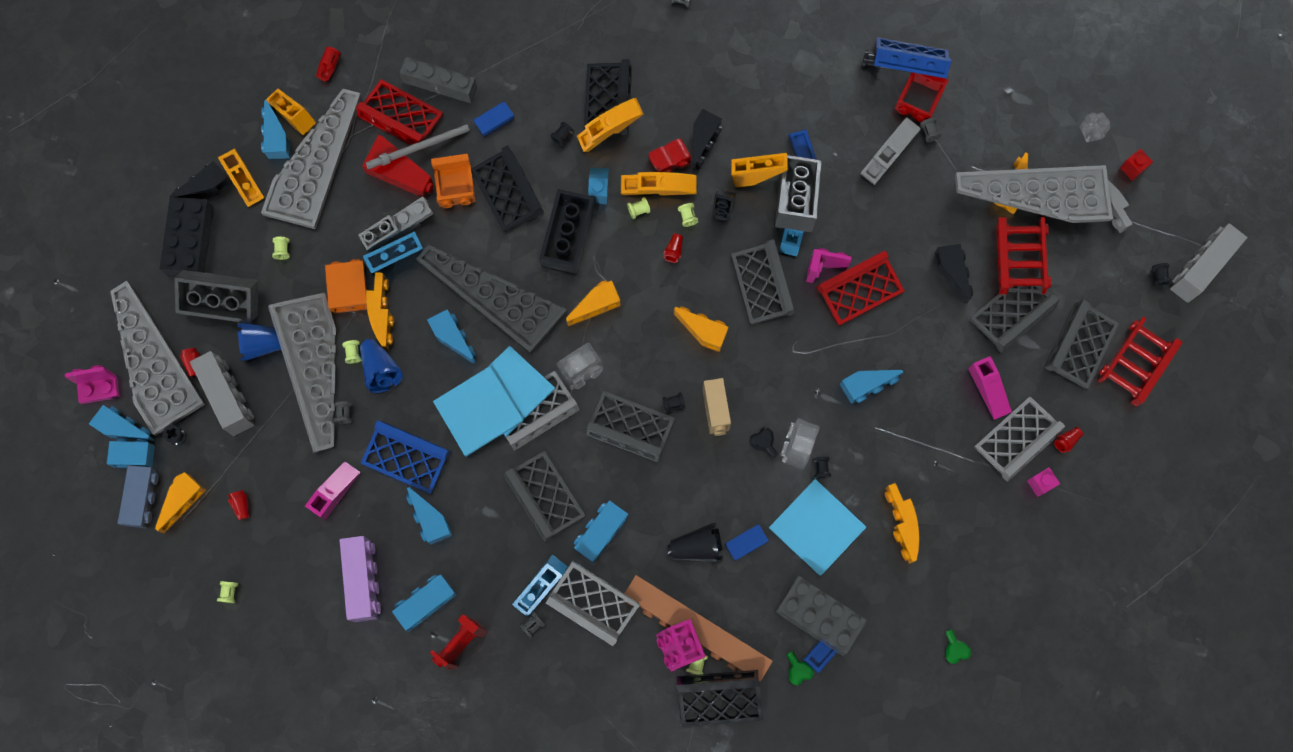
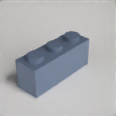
M128 465L118 524L127 527L148 528V524L152 521L151 507L156 497L154 489L159 480L157 470L151 467Z

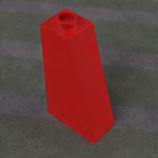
M378 135L362 165L365 173L426 198L427 194L432 192L434 186L431 176L406 155L390 161V164L385 166L379 165L371 169L367 168L366 162L379 158L381 154H389L398 150L383 136Z

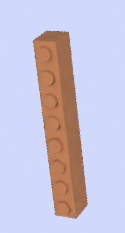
M635 575L624 593L640 603L639 607L643 609L641 613L651 619L653 616L660 620L659 624L665 628L691 619L702 649L705 648L710 651V656L720 662L721 659L728 663L727 667L735 672L738 670H758L759 682H761L773 662L768 657Z

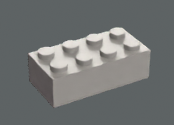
M1230 223L1224 228L1220 226L1205 240L1206 243L1195 252L1193 259H1190L1185 264L1184 270L1175 276L1172 280L1174 284L1170 290L1189 303L1205 290L1248 237Z
M209 351L190 361L222 429L235 436L255 426L252 421L254 416L251 410L247 409L244 405L246 402L245 397L236 389V386H238L237 381L227 371L230 367L226 360H222L219 354L215 355L212 351Z

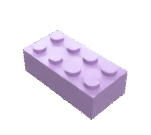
M365 536L340 539L347 620L361 622L379 619L378 614H381L380 602H377L376 594H379L378 582H375L374 575L377 574L376 562L373 563L375 545Z

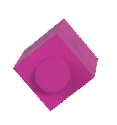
M1050 467L1027 480L1037 497L1060 485Z

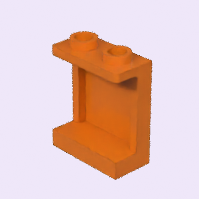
M468 153L431 159L436 184V199L439 207L450 208L456 204L469 205L472 202H476Z
M352 259L345 263L335 261L325 265L328 308L333 314L367 309L366 265L363 260Z

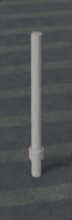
M466 124L392 153L381 154L379 158L366 162V166L368 169L379 165L385 166L390 164L392 160L469 132V127Z

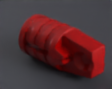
M328 46L325 48L319 62L317 78L324 82L329 80L340 59V51Z

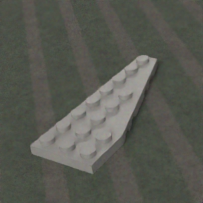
M346 89L341 90L331 103L326 114L322 115L318 120L319 123L316 127L310 130L295 150L292 158L286 161L281 172L273 178L261 211L263 216L316 229L357 111L356 107L362 97L361 93Z
M1106 165L956 172L955 174L956 191L959 194L1071 223L1103 222L1113 219Z
M125 281L110 291L114 312L118 320L117 326L121 335L125 365L129 373L133 403L151 433L157 436L167 426L179 422L204 406L205 403L128 281Z
M321 293L270 304L268 308L313 453L333 448L336 327L331 311L328 308L326 295Z

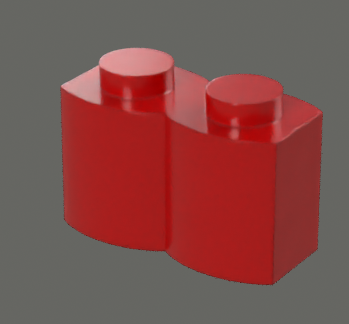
M679 138L651 151L648 154V159L655 172L673 173L674 169L686 168L689 162H691V155L682 139Z

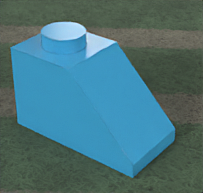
M590 168L588 196L594 197L595 204H607L609 168Z

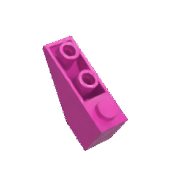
M991 356L973 363L968 370L993 419L995 420L1011 413L1012 411L1000 374Z
M344 461L315 491L305 507L326 520L361 472Z

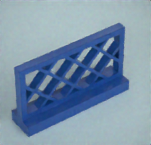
M877 38L874 66L947 78L951 64L948 50Z
M377 420L374 426L375 431L360 464L432 494L451 451ZM378 435H384L388 444L378 447L376 442ZM400 442L403 444L405 452L396 455L392 445ZM389 446L393 457L383 460L380 450ZM419 450L423 459L413 463L410 452ZM377 451L380 462L376 464L367 462L370 454ZM407 454L410 464L401 468L397 457ZM435 457L441 460L438 468L430 469L428 459ZM394 459L398 469L390 472L387 470L385 462ZM425 462L428 472L418 476L415 465ZM412 467L415 477L408 480L404 477L402 470ZM430 475L432 482L429 488L422 486L420 477Z

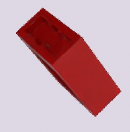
M912 72L897 101L895 110L902 115H909L915 118L920 123L931 118L949 80ZM913 81L938 92L929 112L904 102Z

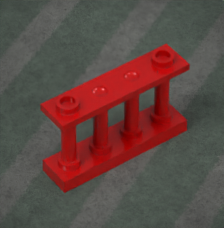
M1006 217L998 218L996 232L999 294H1007L1012 286H1041L1042 294H1046L1048 288H1051V276H1048L1046 235H1048L1049 226L1045 224V217L1040 218L1038 226H1010V224L1006 223ZM1039 233V243H1011L1007 241V235ZM1010 251H1039L1040 261H1011V259H1008V253ZM1011 268H1040L1041 278H1012V276H1009V270Z
M1144 316L1132 322L1129 327L1130 333L1110 363L1102 367L1099 372L1101 376L1098 379L1101 383L1110 378L1131 392L1133 399L1130 403L1136 407L1144 403L1183 343L1178 338L1171 342H1166L1142 325L1147 319ZM1137 333H1140L1161 347L1163 353L1161 356L1156 357L1132 340ZM1130 348L1151 362L1153 366L1151 372L1144 371L1122 355L1126 349ZM1120 363L1141 377L1143 381L1141 387L1134 386L1112 370L1116 364Z
M463 614L457 620L461 623L459 627L461 629L441 652L434 650L430 652L433 656L431 660L440 668L445 666L448 669H457L459 666L454 660L474 637L477 638L479 636L483 638L487 631L475 620Z

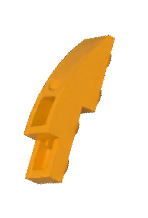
M632 98L615 106L584 126L585 130L577 135L583 152H589L613 133L618 134L644 115L637 98Z
M638 172V175H621V194H659L660 196L697 194V175L670 172Z
M375 272L374 291L366 290L367 312L376 338L386 351H389V345L393 343V335L390 334V329L394 326V316L391 315L388 309H384L388 305L385 290L389 288V280L386 279L383 273Z
M894 483L885 488V497L888 503H892L894 508L892 512L895 520L900 522V524L894 527V538L897 542H900L903 548L901 554L904 560H908L909 564L917 561L919 551L918 520L911 498L903 501L898 487Z

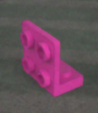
M824 248L814 249L809 262L806 282L813 283L815 277L819 278L822 267L846 271L852 257L843 252L832 253Z
M102 365L91 366V369L87 370L73 369L70 373H65L66 379L77 384L78 401L80 404L120 398L118 376Z
M691 619L670 626L656 634L657 645L664 654V663L671 672L705 658Z

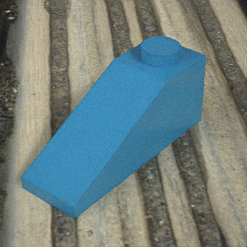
M552 554L512 605L528 617L562 577L568 566Z

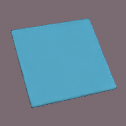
M511 346L489 365L523 420L555 390V387ZM517 426L505 432L504 435L507 437Z
M491 366L433 401L465 457L524 421Z
M816 479L769 527L819 576L833 564L866 528L857 517Z

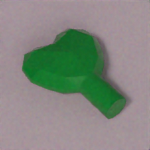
M953 629L946 631L945 633L950 642L946 648L947 661L955 664L960 659L966 660L970 658L972 654L970 647L956 639Z
M794 651L786 654L791 663L789 680L793 685L798 686L803 680L813 678L814 671L809 664L798 661Z

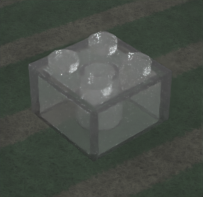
M589 342L556 363L559 374L570 390L574 388L576 390L580 389L586 384L585 381L590 378H597L603 370L602 360Z
M797 419L795 424L791 423L786 435L789 441H785L780 456H783L781 462L804 469L809 461L820 426L801 419Z

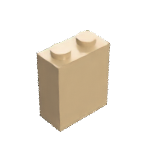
M720 378L704 381L702 391L710 434L714 433L715 436L725 435L726 431L730 429L731 420L724 380Z

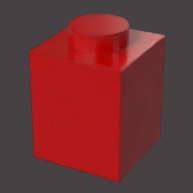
M1139 149L1120 168L1133 181L1146 171L1153 161L1142 149Z

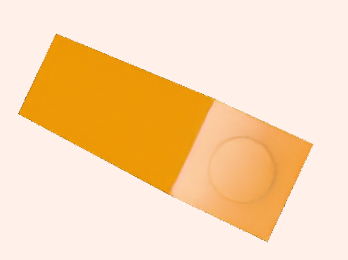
M280 89L274 91L266 99L271 108L302 135L311 130L316 124L304 107Z
M236 148L218 157L248 207L264 198Z
M787 153L731 159V175L735 187L756 185L788 170Z
M612 280L598 283L566 317L568 327L621 306L620 298Z
M183 472L177 475L173 480V484L169 487L155 527L158 532L165 533L206 491L188 473Z

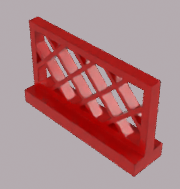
M382 79L363 103L360 102L356 107L359 118L409 145L426 140L443 117L442 111ZM385 87L389 89L390 93L379 95V90ZM402 96L406 102L395 104L394 97ZM392 99L393 104L382 106L381 100ZM379 100L380 107L372 108L368 106L370 102ZM417 104L420 106L421 110L410 111V105ZM407 106L408 113H397L396 108ZM394 109L396 115L387 116L384 114V110ZM433 113L436 117L426 120L425 114ZM423 115L424 121L413 123L412 116ZM410 117V124L404 125L399 121V119ZM424 125L426 127L423 134L415 130V127Z
M886 250L816 286L838 326L905 291L888 260L889 256ZM885 264L888 270L886 277L877 274L879 266ZM868 274L873 276L870 286L860 283L862 275ZM876 277L885 280L883 290L873 287ZM888 281L895 283L898 291L894 293L885 291ZM846 283L856 284L854 294L844 291ZM859 286L869 288L866 298L857 295ZM872 290L881 292L879 301L876 302L869 299ZM831 291L840 293L838 302L831 301L827 293ZM843 294L853 297L850 307L840 304ZM856 298L865 301L862 310L853 308ZM839 307L849 310L847 317L843 320L837 314Z

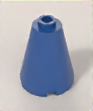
M237 323V327L242 328V331H238L240 354L244 353L241 361H247L281 350L275 327Z
M372 338L364 340L360 346L367 390L369 389L372 393H380L390 390L389 386L392 384L397 386L403 379L401 369L378 340Z

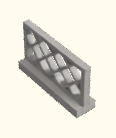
M555 371L544 377L547 381L553 378L557 381L556 389L552 392L554 393L552 402L545 400L537 406L536 412L532 411L529 414L535 415L533 422L530 424L521 422L518 425L517 432L506 437L514 451L580 411L576 401L572 398ZM558 394L567 396L568 400L564 403H556ZM541 404L551 405L550 411L546 414L539 413Z
M1029 397L975 445L974 448L1008 482L1063 432L1065 425L1061 421L1057 422L1035 400ZM1031 404L1035 408V415L1024 414V408ZM1022 418V427H1011V419ZM1024 418H1035L1036 428L1025 427ZM1039 419H1047L1051 425L1048 428H1039ZM999 430H1008V440L997 439V432ZM1011 431H1022V440H1011ZM1025 431H1036V439L1025 440ZM985 443H994V452H986L981 446ZM997 443H1008V453L997 452ZM1011 444H1022V451L1020 453H1011ZM997 456H1008V464L1004 468L997 462Z
M574 561L568 566L546 599L547 605L614 646L619 635L640 606V603ZM573 567L581 572L582 579L571 581L569 573ZM594 580L597 582L599 590L588 591L586 581ZM583 582L585 592L574 594L572 584ZM569 585L571 595L562 596L557 593L561 586ZM602 592H613L616 600L604 602ZM600 593L602 603L591 605L589 595ZM586 596L588 606L579 607L576 605L575 598ZM628 602L633 607L630 612L621 613L619 603ZM617 604L619 614L607 616L605 606ZM603 607L605 616L596 618L593 616L592 609ZM620 617L621 625L615 630L610 627L608 620Z

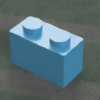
M117 438V441H109L107 465L114 468H127L128 465L153 468L155 445L149 443L146 439H136V442H129V439Z

